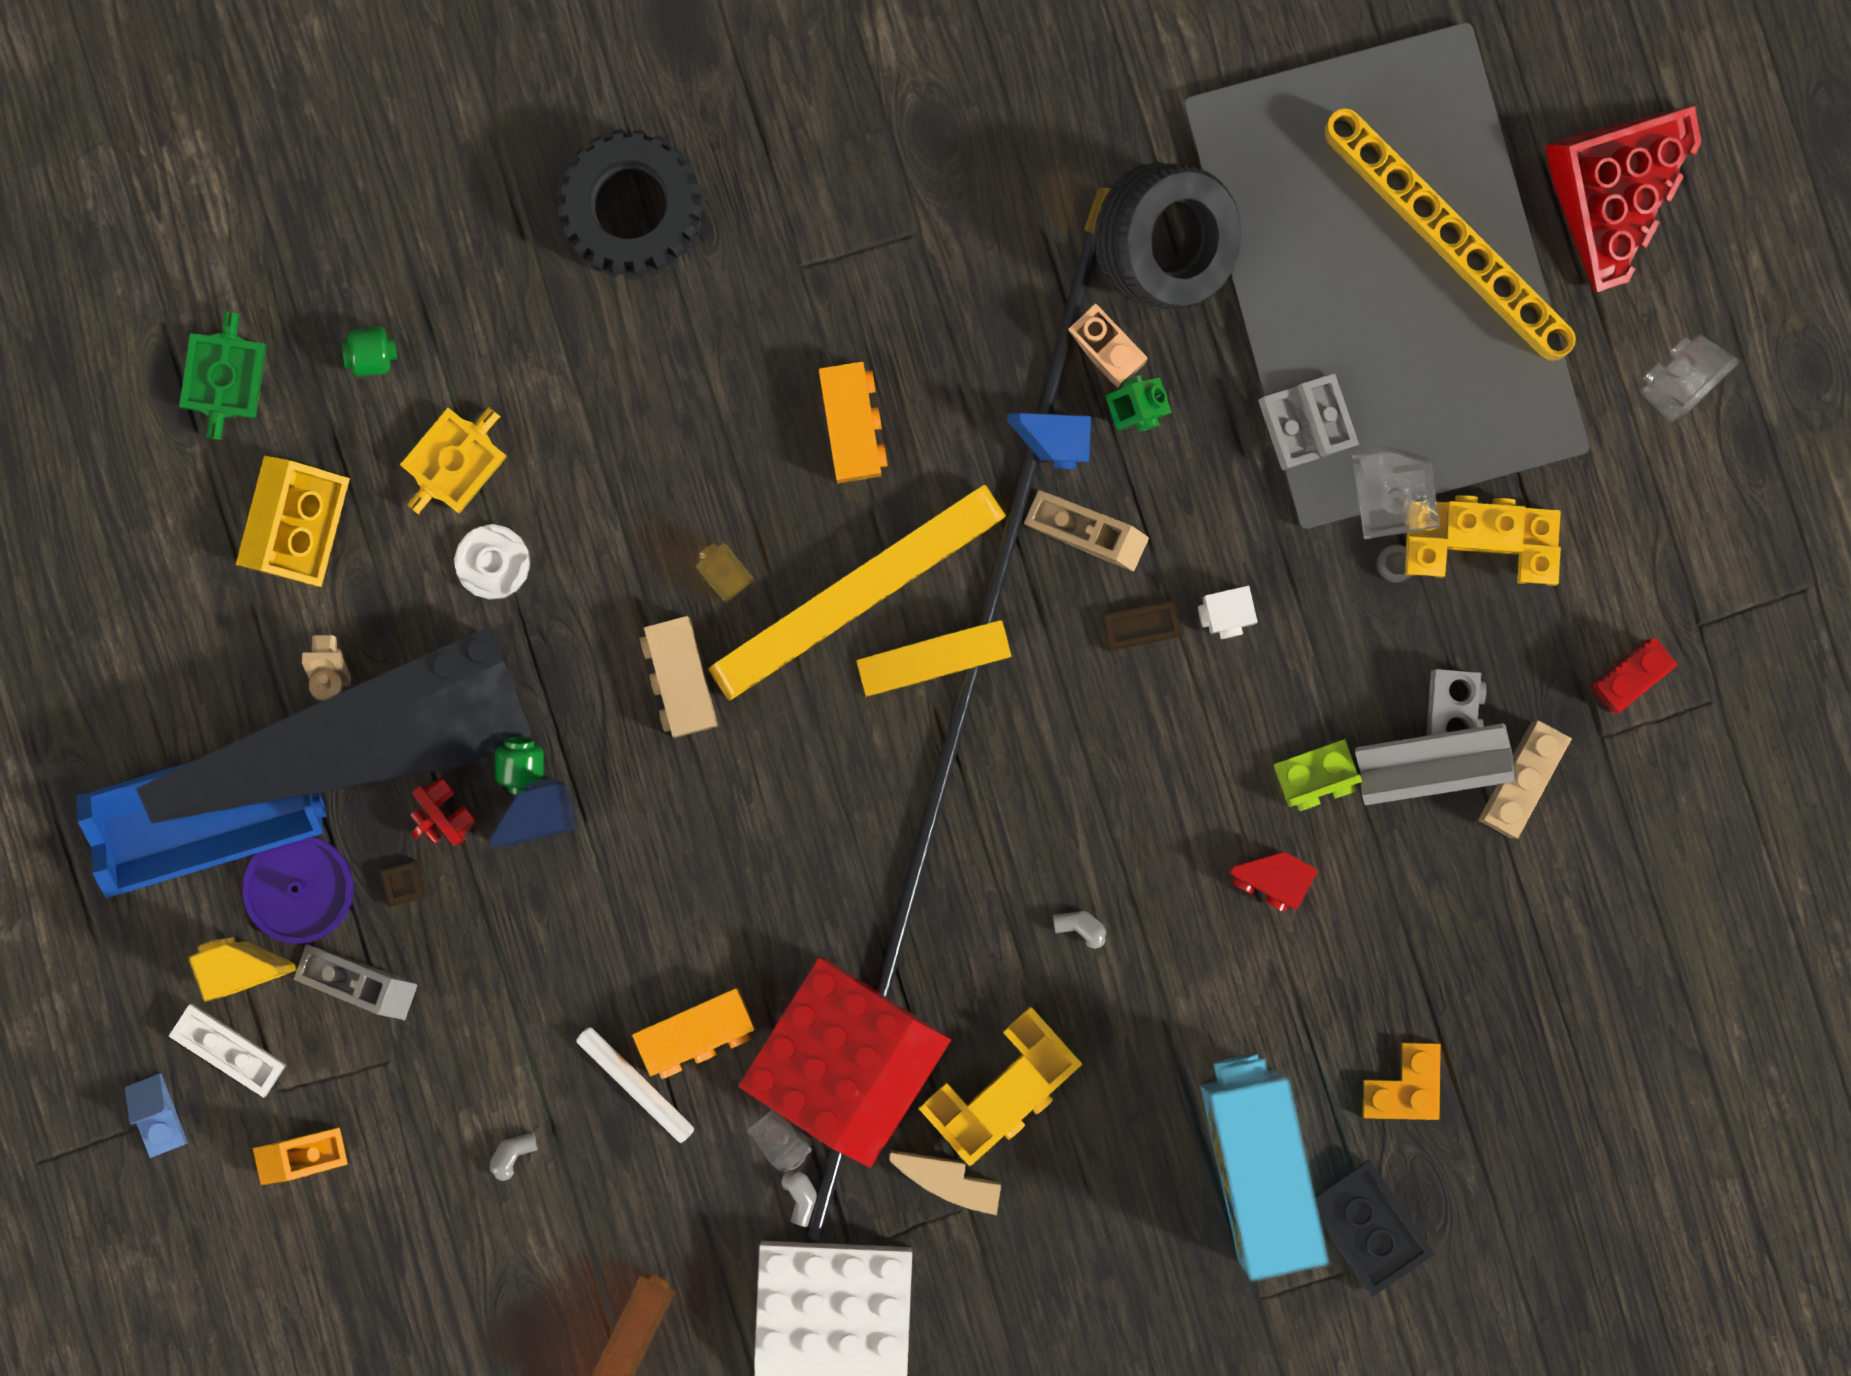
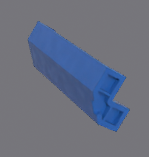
M185 763L76 796L77 822L91 846L92 873L105 898H109L323 834L321 818L327 816L321 795L316 796V794L290 797L268 803H258L151 824L135 788L188 764Z

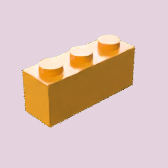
M863 362L820 368L819 374L837 483L881 477L880 467L888 465L884 444H876L874 430L882 429L878 407L871 408L868 394L876 392L873 371H865Z
M737 987L640 1030L632 1036L650 1077L659 1073L661 1079H664L682 1071L680 1063L694 1058L696 1064L716 1056L714 1048L728 1042L730 1048H734L751 1040L749 1033L754 1031L756 1027Z

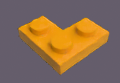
M1401 1043L1400 1080L1363 1079L1362 1117L1439 1120L1441 1044Z

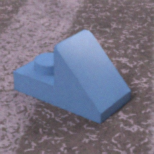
M161 1073L125 1087L129 1122L131 1125L137 1123L150 1158L188 1143Z

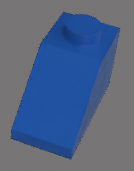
M1029 413L1007 414V422L1041 461H1054L1053 468L1076 469V462H1089L1091 416Z

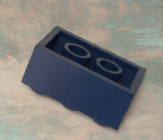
M549 778L527 783L528 791L518 793L491 837V846L507 847L578 829L567 785L557 784L556 780Z

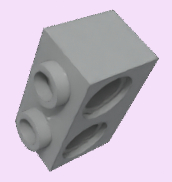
M1438 669L1431 671L1426 736L1447 733L1446 725L1451 718L1461 720L1465 730L1484 727L1483 719H1478L1479 704H1484L1486 699V682H1481V673ZM1455 680L1463 682L1467 687V696L1461 702L1455 701L1449 694V687Z

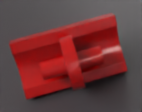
M444 778L431 783L427 787L419 786L412 792L413 796L430 816L427 819L420 809L415 810L410 815L418 825L411 832L415 840L425 834L433 845L437 843L442 837L434 828L435 825L440 828L453 846H459L467 839L464 835L472 829L478 820L465 805L450 817L441 805L456 793Z

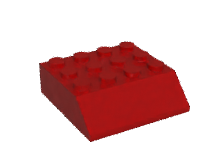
M818 958L738 1087L832 1149L871 1168L952 1039L829 959Z

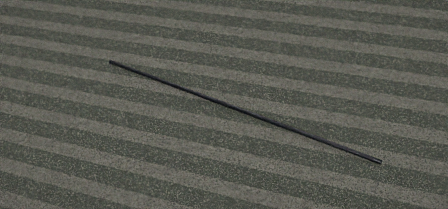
M1098 190L1036 414H1052L1073 339L1068 329L1078 320L1096 256L1094 234L1097 215L1105 196L1108 195V190ZM1028 445L977 626L992 623L997 611L1039 460ZM981 665L964 670L875 988L876 991L887 998L889 997ZM832 1148L829 1152L806 1237L818 1241L822 1237L844 1154Z

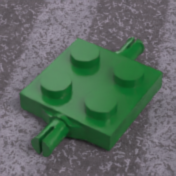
M224 312L222 333L209 336L190 333L179 407L201 411L209 416L207 435L205 437L209 439L222 440L224 418L238 416L256 419L267 345L245 341L236 336L240 314L234 312Z

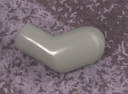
M534 1132L503 1140L499 1144L490 1160V1171L494 1173L496 1179L500 1181L510 1179L514 1174L513 1165L517 1157L538 1150Z
M788 1171L784 1174L781 1182L782 1187L785 1190H789L796 1202L790 1222L808 1227L817 1199L816 1190L805 1174Z

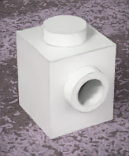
M1249 586L1206 595L1202 598L1204 605L1198 606L1202 627H1209L1210 634L1220 633L1221 639L1242 635L1241 627L1258 623Z

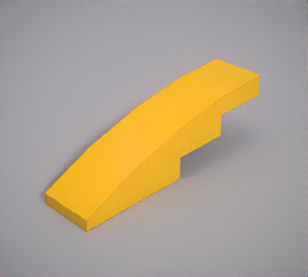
M1000 620L856 661L867 697L1007 659L1012 656L1003 622Z

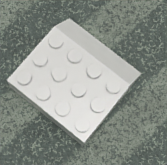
M762 1241L759 1252L755 1376H907L912 1247Z

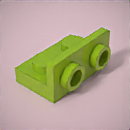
M1345 739L1273 764L1287 806L1297 805L1299 811L1321 804L1318 798L1320 796L1333 792L1336 799L1356 792L1354 784L1362 782L1360 774H1357Z

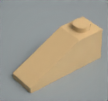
M1038 490L1024 521V524L1028 527L1133 572L1149 537L1129 524Z

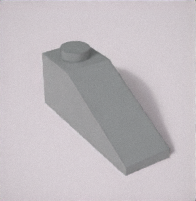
M308 944L304 948L294 977L295 981L375 1014L402 1020L406 1019L418 985L383 970Z

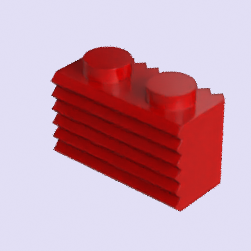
M1657 639L1643 640L1642 644L1637 645V649L1631 650L1630 654H1626L1625 658L1620 659L1619 663L1614 664V668H1609L1607 673H1603L1602 677L1597 678L1596 682L1591 683L1590 688L1612 714L1620 713L1673 670L1677 663Z

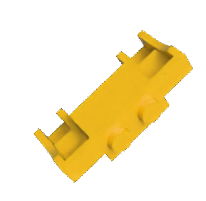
M1455 496V502L1450 501L1448 503L1410 500L1407 504L1405 575L1445 577L1447 550L1519 554L1517 583H1540L1556 586L1559 582L1561 547H1558L1561 511L1515 506L1516 500L1507 498H1493V504L1478 503V497Z
M1031 1006L1003 1031L1022 1055L973 1100L966 1104L946 1082L919 1107V1110L969 1166L974 1164L1003 1136L1008 1140L1014 1137L1025 1126L1021 1120L1032 1110L1037 1115L1053 1101L1049 1094L1082 1065L1080 1060Z

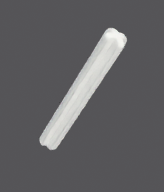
M586 1028L578 1036L577 1043L678 1142H684L693 1133L694 1127L593 1028Z

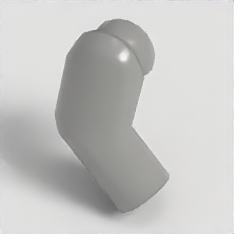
M1079 911L1053 915L1055 933L1077 931L1085 938L1086 945L1089 948L1097 949L1104 945L1106 929L1101 922L1088 912Z

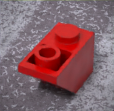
M1279 852L1231 866L1228 874L1235 877L1232 882L1233 885L1249 894H1252L1254 889L1268 895L1265 901L1267 904L1285 913L1288 907L1294 910L1298 909L1318 870L1286 852Z

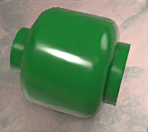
M381 326L352 329L348 332L347 339L341 340L345 370L351 369L356 377L387 374L391 367L390 360H398L395 337L387 338L386 331Z
M529 737L506 738L504 744L495 750V778L497 783L508 787L509 793L518 794L528 791L527 783L544 779V752L540 746L534 744V739Z

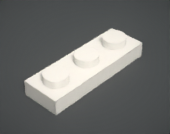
M193 1004L188 1005L169 1035L170 1038L263 1098L267 1096L286 1067L285 1063Z

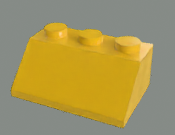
M264 456L236 565L322 587L350 478L294 461Z
M234 937L218 939L198 946L200 954L190 957L205 1001L226 997L297 971L295 963L248 941L236 943Z

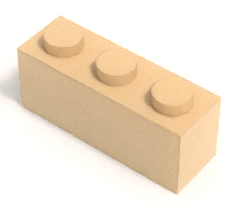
M685 616L644 627L646 636L641 637L640 642L645 659L652 658L655 673H651L649 676L654 695L661 694L665 709L659 710L664 732L671 731L672 737L677 738L719 727L690 618Z
M1539 720L1531 722L1513 755L1515 782L1497 784L1478 821L1509 838H1518L1572 738Z

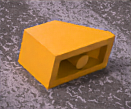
M340 1127L253 1148L261 1185L289 1181L348 1164Z

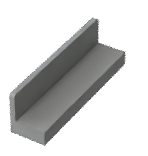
M1505 724L1357 747L1355 749V755L1361 772L1362 798L1365 805L1515 782L1513 754Z

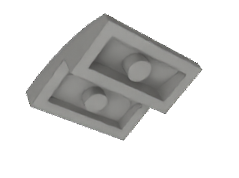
M1335 374L1302 383L1297 387L1264 396L1258 400L1282 471L1359 445Z

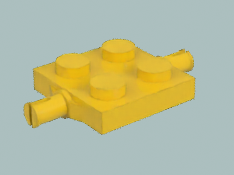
M487 407L486 411L473 424L470 421L463 420L451 409L447 408L400 464L415 477L418 485L421 487L406 505L417 514H420L421 510L433 497L444 501L460 514L507 458L503 452L492 444L486 434L500 416Z

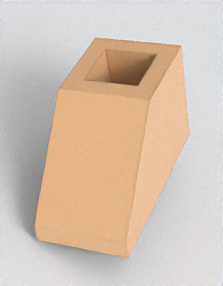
M1096 303L1068 329L1091 361L1118 389L1125 380H1128L1147 361L1146 355Z

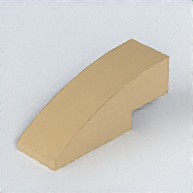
M891 1150L889 1161L926 1190L965 1208L997 1215L1001 1189L1000 1181L964 1176L966 1162L962 1160Z

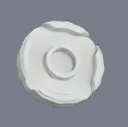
M495 524L481 526L468 532L458 544L454 558L456 573L462 585L475 596L490 600L505 598L518 591L527 579L530 568L529 551L522 538L509 528Z

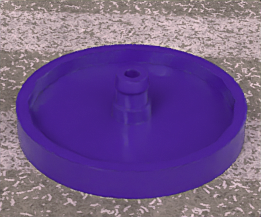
M315 836L256 853L251 859L243 879L244 904L252 921L268 936L286 943L313 942L329 935L346 918L353 901L354 882L346 859L329 842Z

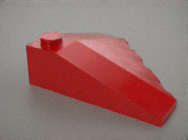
M1688 106L1585 132L1545 145L1552 182L1593 292H1599L1629 282L1635 268L1630 266V263L1638 247L1647 248L1660 222L1654 219L1662 201L1672 200L1684 177L1678 173L1687 154L1695 155L1702 143L1695 106Z

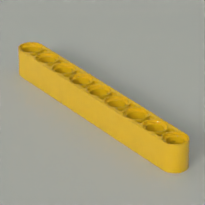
M1340 109L1332 114L1324 130L1325 139L1328 144L1541 357L1546 360L1555 361L1561 359L1573 349L1576 338L1571 327L1357 113L1350 109ZM1337 121L1347 122L1352 127V135L1340 137L1334 131V123ZM1365 147L1373 148L1378 153V162L1374 164L1364 162L1360 156V150ZM1399 174L1405 181V188L1399 191L1391 189L1387 184V176ZM1423 200L1429 203L1432 210L1429 217L1417 215L1413 208L1415 201ZM1442 227H1452L1458 234L1457 243L1448 244L1444 242L1440 236V229ZM1476 253L1482 256L1485 263L1484 269L1479 271L1471 269L1467 264V255ZM1495 280H1505L1510 285L1511 294L1509 297H1500L1495 293L1493 288ZM1529 306L1535 309L1538 316L1535 324H1527L1522 320L1520 316L1522 307ZM1549 333H1557L1563 338L1564 348L1561 351H1555L1547 344Z
M983 485L713 664L707 670L727 700L735 698L1006 517V514L988 487Z

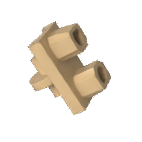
M333 635L312 636V653H302V665L310 680L309 689L312 696L322 702L341 693L343 687H349L351 675L343 659L341 649L337 648L336 637Z

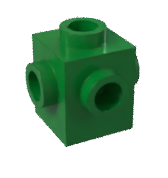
M1143 375L1125 380L1122 383L1123 388L1105 395L1117 431L1137 426L1138 431L1143 432L1159 426L1158 419L1172 413L1160 377L1145 381Z

